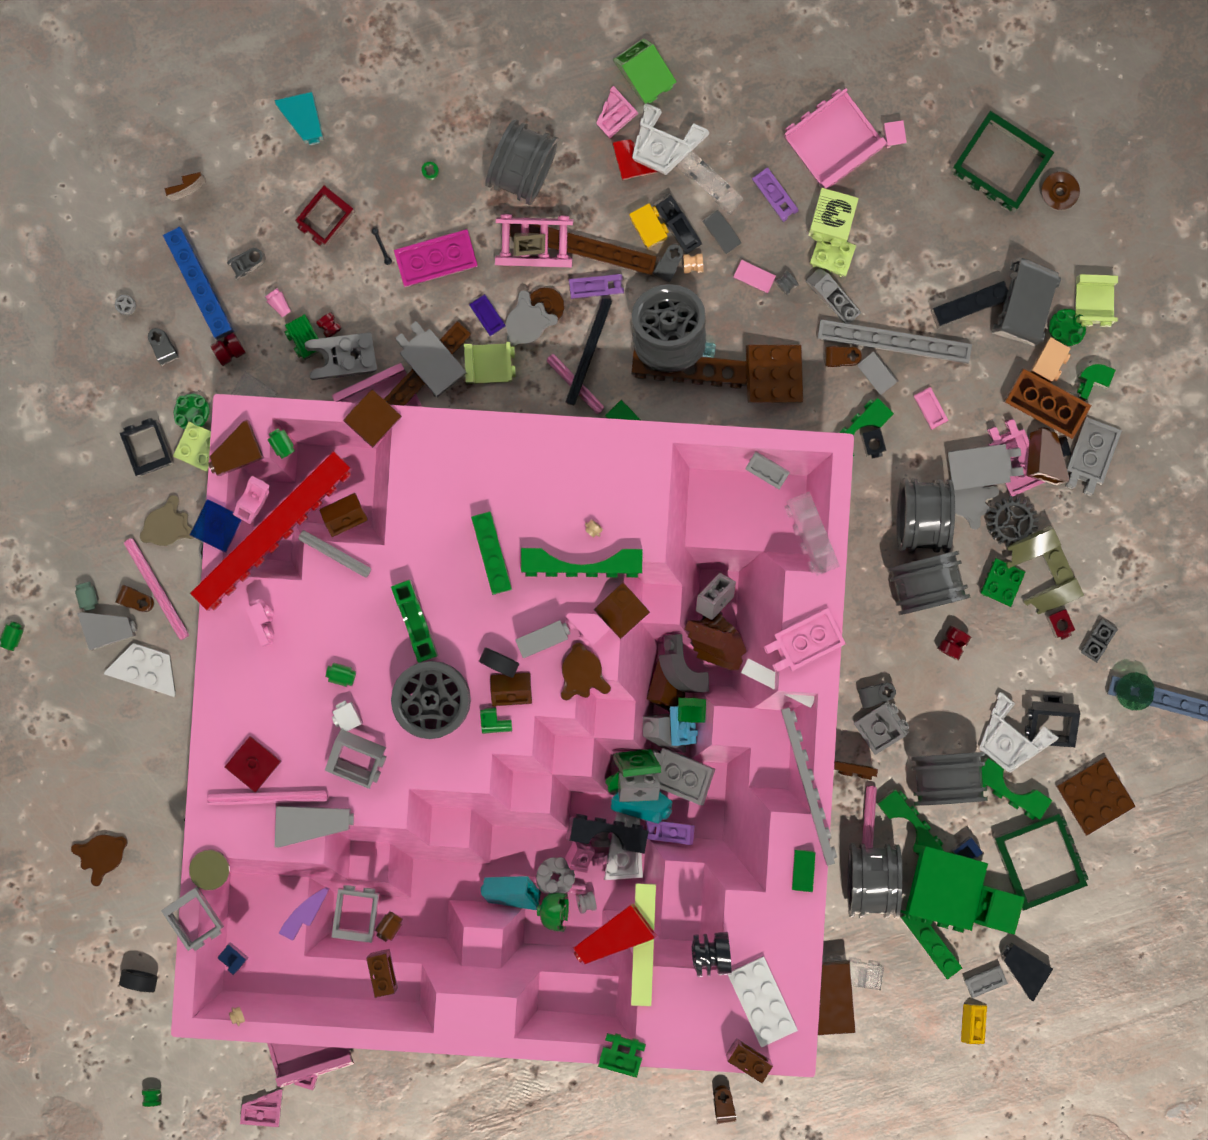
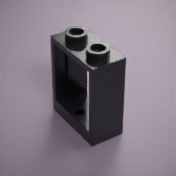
M152 418L143 420L141 422L142 425L137 427L134 425L123 428L124 432L120 433L136 477H141L174 464L159 421ZM155 428L165 457L139 466L129 437Z
M1032 701V706L1027 711L1029 725L1025 726V737H1028L1032 742L1037 736L1038 715L1069 717L1066 736L1056 735L1059 737L1058 740L1049 746L1075 748L1080 720L1079 705Z

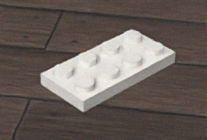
M764 956L732 970V974L728 975L761 1047L798 1031Z

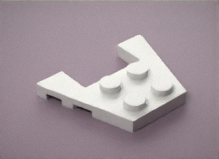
M646 103L643 108L644 115L641 118V128L639 135H637L632 158L642 165L667 175L709 135V131L693 123L684 140L654 128L656 121L662 113L661 110Z
M1000 692L997 697L996 707L992 711L990 724L986 728L979 749L1007 772L1011 773L1054 743L1059 737L1043 726L1032 742L1004 720L1015 705V702Z

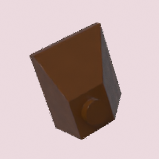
M624 582L594 609L620 639L650 613Z

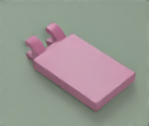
M1010 419L1005 421L1009 432L1000 436L997 427L989 428L987 431L993 441L988 446L1006 444V449L1018 447L1021 449V456L1010 457L1012 468L1023 467L1024 475L1010 476L1011 482L1005 483L1009 495L1013 497L1045 482L1027 477L1029 439L1025 430L1021 429L1018 431L1015 420Z
M826 608L775 634L776 641L764 646L763 649L766 654L778 650L782 660L772 665L775 672L788 666L793 671L846 643L829 609Z

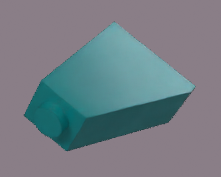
M312 92L275 100L278 109L305 144L316 145L320 143V140H324Z
M660 791L658 800L619 802V794L617 793L611 801V809L613 811L657 824L663 819L666 820L672 813V801Z
M528 876L484 877V884L481 886V895L488 903L537 910L540 902L541 892Z

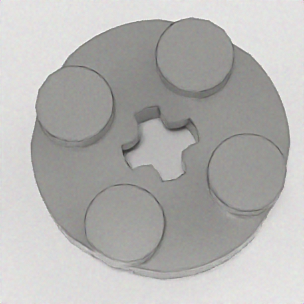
M562 857L549 858L543 861L537 870L536 883L545 894L568 893L575 882L574 870H570L566 860ZM552 873L560 875L559 881L551 880Z

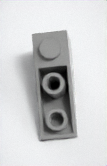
M818 268L805 281L844 323L850 324L861 313L833 278L824 270Z

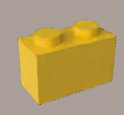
M649 203L629 214V218L647 250L667 240V234L669 233L666 225L659 222L657 217L660 215L656 207H651Z

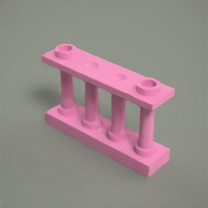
M500 214V217L496 218V223H502V252H500V255H496L495 265L572 268L573 257H569V254H567V225H573L574 219H569V216L565 215L558 216V219L512 217V214ZM510 224H521V233H529V224H540V234H546L545 253L538 254V256L511 255V252H509ZM548 225H560L559 254H557V257H549Z

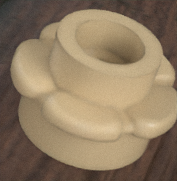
M592 519L585 523L587 527L585 531L593 538L596 535L598 537L601 536L600 533L603 531V528Z
M232 1007V1012H229L231 1022L240 1026V1023L245 1022L241 1008Z

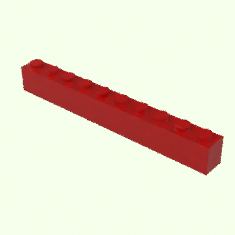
M333 451L190 594L207 611L211 609L216 610L222 604L221 599L225 595L230 596L237 589L235 585L240 580L244 582L251 575L249 571L254 566L258 568L265 561L263 557L268 552L272 554L280 546L278 543L283 538L285 540L289 538L294 532L292 529L297 524L302 525L308 519L307 514L311 510L316 511L323 504L321 500L326 495L330 497L337 490L335 486L340 481L344 483L351 476L349 472L352 469Z

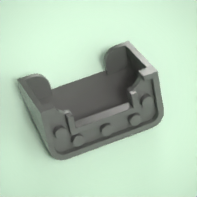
M1019 257L1012 260L1010 269L1014 273L1010 274L1012 279L1003 311L999 314L998 318L1000 320L998 324H994L992 333L1028 345L1037 346L1045 338V332L1043 331L1055 289L1059 287L1061 277H1059V273Z

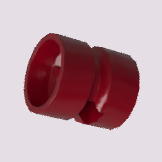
M234 332L225 336L224 341L218 340L210 345L222 366L232 362L233 357L239 358L246 354Z
M950 625L945 633L946 639L941 640L937 649L959 661L964 652L962 648L968 645L972 637Z

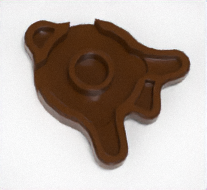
M575 643L562 665L565 685L561 692V698L566 701L570 700L574 695L588 698L591 688H595L602 694H608L611 691V687L602 677L600 660L594 653L588 651L583 644Z
M102 834L92 838L86 844L72 845L71 852L80 857L83 870L92 869L91 884L99 886L102 884L104 876L121 864L128 841L123 836L115 837Z

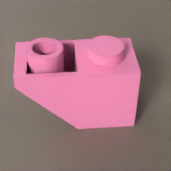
M568 613L566 615L568 619L565 622L572 630L577 628L582 633L579 637L586 645L589 643L594 645L610 630L597 614Z

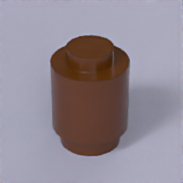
M389 911L375 929L378 932L376 936L385 942L388 939L392 941L402 926L401 922L403 919Z

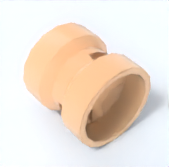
M702 253L696 254L693 257L689 254L683 255L684 274L691 273L692 270L697 273H703Z

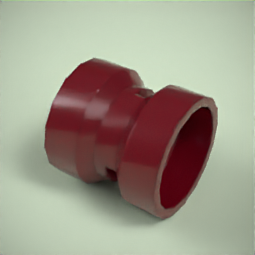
M332 312L324 315L316 322L318 327L324 330L323 334L326 338L332 337L342 329L339 323H335V317Z

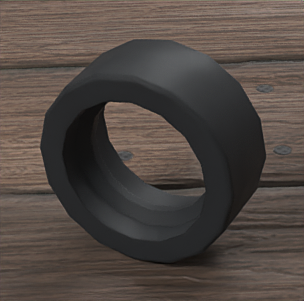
M486 647L479 659L481 664L511 678L514 677L519 666L518 662Z
M123 969L119 985L130 990L151 993L155 992L158 977L144 971Z

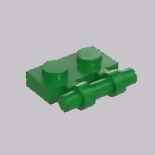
M607 1033L605 1041L612 1042V1047L603 1046L598 1067L637 1078L642 1057L636 1056L635 1053L636 1050L644 1052L646 1044L638 1042L639 1040L635 1038L631 1040L621 1037V1034L615 1033L613 1035ZM618 1046L629 1047V1053L618 1051Z

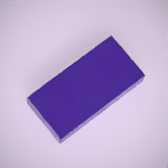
M485 294L469 304L490 337L506 327Z

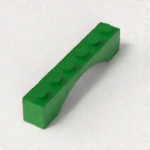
M521 548V573H525V577H537V573H546L545 577H558V573H566V577H578V573H586V577H598V573L606 574V577L617 578L618 574H626V578H638V574H642L643 549H622L604 561L580 565L558 560L542 548Z

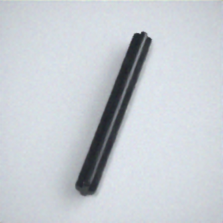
M603 298L565 401L569 405L574 406L579 396L612 304V300L608 298Z

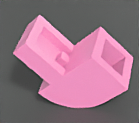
M252 476L248 481L244 494L236 504L233 515L251 524L269 494L268 489L270 485Z

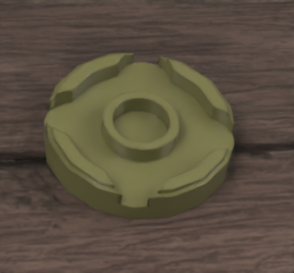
M204 850L198 853L192 859L189 866V875L192 882L204 890H214L221 887L227 881L230 874L228 860L221 852L215 850Z

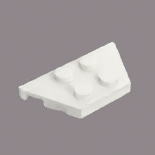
M132 643L104 673L105 675L166 695L176 696L171 656L157 650Z

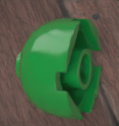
M566 893L549 894L542 900L541 905L538 904L537 916H540L541 923L549 930L564 932L566 926H563V922L568 921L569 899H565L568 896Z

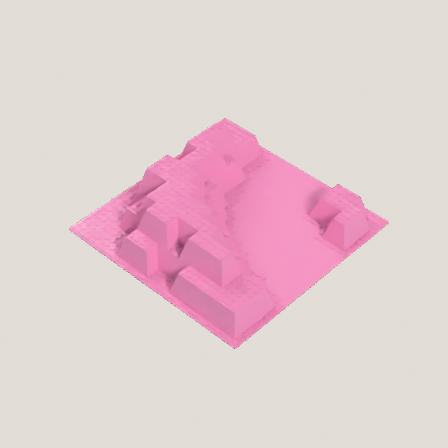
M215 394L213 396L209 456L243 421L248 420L264 459L222 476H217L216 473L211 472L210 467L208 468L201 582L333 451L352 470L349 472L351 476L344 483L340 481L335 486L337 490L330 497L326 495L321 500L323 504L316 511L311 510L307 514L308 519L302 525L297 524L292 529L294 532L286 540L283 538L278 543L280 546L272 554L268 552L263 557L265 561L258 568L254 566L249 571L251 575L244 582L240 580L235 585L237 589L230 596L225 595L221 599L222 604L216 610L211 609L207 611L199 604L180 897L197 887L189 875V866L192 859L204 850L221 852L228 860L230 874L227 881L217 889L204 890L199 888L224 925L220 929L222 933L212 940L210 937L203 941L205 945L196 951L193 948L188 951L177 935L171 1035L181 1038L598 1064L603 1046L612 1047V1042L605 1041L607 1033L613 1035L617 1033L621 1034V1037L631 1040L635 1038L639 1040L638 1042L646 1044L644 1052L636 1050L635 1053L636 1056L642 1057L640 1067L745 1073L727 1062L726 1058L728 1050L737 1038L771 1059L773 1067L768 1075L814 1077L816 1071L828 866L823 856L781 709L789 707L790 711H795L797 722L794 723L795 728L801 731L803 741L800 742L802 750L806 749L809 761H806L807 769H812L815 779L811 781L813 789H818L820 800H817L819 808L823 807L825 813L824 827H829L830 830L841 647L793 671L788 666L776 672L775 689L741 672L748 659L774 671L772 665L781 661L782 658L778 650L766 654L763 647L776 641L775 634L826 608L829 609L842 635L854 436L847 433L390 405L402 417L372 448L343 421L358 403ZM278 428L280 431H286L294 444L293 448L295 452L283 459L276 455L267 441L270 438L269 433ZM755 452L760 453L790 472L780 490L745 469ZM254 476L270 486L268 489L269 494L252 523L249 524L234 516L233 513L237 502L245 492L249 479ZM356 493L368 521L331 537L319 510L350 494ZM490 511L513 589L496 595H492L471 519L472 516ZM592 519L603 528V531L600 533L601 536L598 537L596 535L594 538L585 531L587 528L585 523ZM304 530L370 567L371 572L369 576L363 577L298 539L300 533ZM521 548H542L558 560L580 565L604 561L622 549H643L642 574H638V578H626V574H618L617 578L606 577V574L598 573V577H586V573H578V577H566V573H558V577H545L546 573H537V577H525V573H521ZM719 573L736 582L734 597L721 612L725 620L740 633L747 650L741 656L743 662L739 670L725 669L696 658L698 652L693 651L694 647L690 643L692 640L687 637L689 631L684 630L688 620L702 619L703 615L696 611L698 595ZM407 580L412 581L438 653L437 657L423 662H443L454 667L465 678L470 689L471 703L466 719L460 727L441 738L424 739L408 733L397 722L392 711L391 696L396 680L409 667L418 664L405 622L391 589V586ZM623 582L650 611L646 617L621 639L610 628L594 645L591 643L586 645L579 637L582 633L577 628L572 630L567 624L570 634L567 635L568 640L526 658L522 657L515 639L559 620L562 624L566 623L565 621L568 619L566 615L568 613L597 614L594 609ZM257 599H263L266 605H270L274 614L271 617L273 622L266 624V627H270L274 634V638H272L273 643L267 646L260 645L246 611V608L250 607L249 603ZM682 634L685 663L694 672H708L709 692H685V698L706 699L705 723H696V730H698V736H696L697 744L686 745L685 753H676L713 767L715 772L704 805H698L660 789V792L672 801V813L666 820L663 819L662 821L695 825L693 845L647 839L645 854H642L643 878L604 880L606 864L593 866L592 861H590L587 873L574 870L575 882L586 885L584 895L588 892H593L597 909L594 911L587 910L581 914L576 901V895L579 894L566 893L568 896L565 899H569L568 921L563 922V926H566L564 932L553 931L544 927L540 916H537V910L488 903L481 895L484 877H510L513 873L536 877L537 870L543 861L554 857L565 859L573 842L566 840L570 816L576 817V814L586 815L588 820H595V817L604 818L606 823L613 824L616 811L611 809V801L616 794H610L605 783L608 777L615 775L619 771L613 760V754L645 749L662 751V747L643 737V717L670 713L647 700V695L659 655H665L664 636ZM575 643L583 644L588 651L594 653L600 660L602 677L611 687V691L608 694H602L595 688H591L588 698L580 695H574L567 701L561 698V692L565 685L562 665ZM485 647L518 662L519 666L516 673L531 674L532 704L492 706L490 676L502 673L479 662ZM333 663L352 667V670L356 671L353 686L348 685L345 687L328 682V678L325 677L328 665L332 666ZM420 673L417 674L416 676H414L413 678H416V679L419 680V679H420ZM434 674L427 675V684H436L437 677ZM443 674V680L450 678L446 674ZM409 681L405 691L412 695L418 684ZM454 682L445 684L451 696L458 691ZM784 694L814 696V703L810 708ZM403 695V703H404V702L407 701L408 699ZM434 695L430 697L427 696V699L429 700V705L432 703H436V701L434 700ZM460 695L454 699L458 703H460ZM343 701H346L347 704L353 703L363 724L347 732L386 747L384 756H387L383 767L378 769L381 772L377 783H372L370 789L325 771L334 742L341 730L340 726L336 727L332 720V716H334L332 711L336 710L335 706ZM411 704L408 712L410 715L416 716L419 713V707ZM450 704L445 705L443 708L444 714L447 716L453 715L454 707ZM496 707L497 720H512V732L482 734L480 710ZM425 719L426 728L436 729L437 719ZM420 720L414 722L416 725L421 726ZM442 720L441 727L446 726L448 722ZM249 736H252L282 761L256 793L327 791L328 800L326 802L208 805L207 803L209 794L255 793L225 768L226 764ZM345 746L339 758L370 772L375 762V758ZM277 806L350 808L351 813H354V825H350L349 830L279 848L275 847ZM640 819V825H643V829L647 830L646 820ZM611 832L608 834V838L610 839V843H611V837H612V833H611ZM610 846L593 847L595 853L604 852V855L609 853ZM795 850L816 852L813 892L792 890ZM552 873L553 875L550 878L559 880L560 875ZM636 883L656 884L654 932L657 936L654 938L651 1006L631 1005L633 947L584 964L583 961L580 963L574 955L575 950L573 949V947L629 905L635 904ZM343 885L355 886V890L363 891V888H373L376 893H380L375 929L389 911L403 919L401 922L402 926L393 940L388 939L387 942L381 940L376 936L378 933L374 931L372 943L332 938L338 889L343 888ZM325 887L330 888L310 926L303 923L293 941L279 934L285 921L296 908ZM540 890L541 895H540L539 905H541V904H542V900H543L547 895H549V894H547V893H546V894L543 893L541 890ZM344 895L340 928L369 932L373 898ZM196 897L179 908L178 922L192 942L215 927ZM728 932L732 970L764 956L798 1031L761 1047L729 976L718 975L715 966L711 968V976H707L706 967L702 968V977H697L692 961L691 946L693 935L698 934L699 943H704L703 934H707L709 942H713L714 933ZM230 942L249 957L234 975L218 959V956ZM390 949L398 989L395 994L375 998L366 957L372 952ZM232 1007L241 1008L245 1022L240 1023V1026L231 1022L229 1012H232ZM619 1045L617 1050L629 1053L630 1048Z

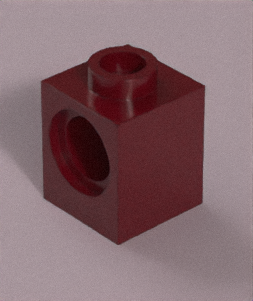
M1066 609L1046 617L1055 638L1061 637V640L1072 636L1071 632L1075 631V628ZM1059 620H1063L1066 623V628L1063 631L1057 628Z

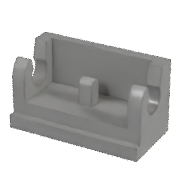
M875 351L857 364L880 395L898 382Z

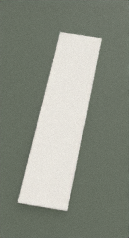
M748 659L741 673L775 689L776 672ZM784 694L810 708L814 703V696Z

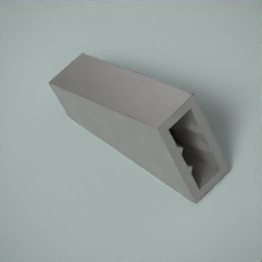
M277 806L275 847L279 848L349 830L350 825H354V813H351L350 808Z

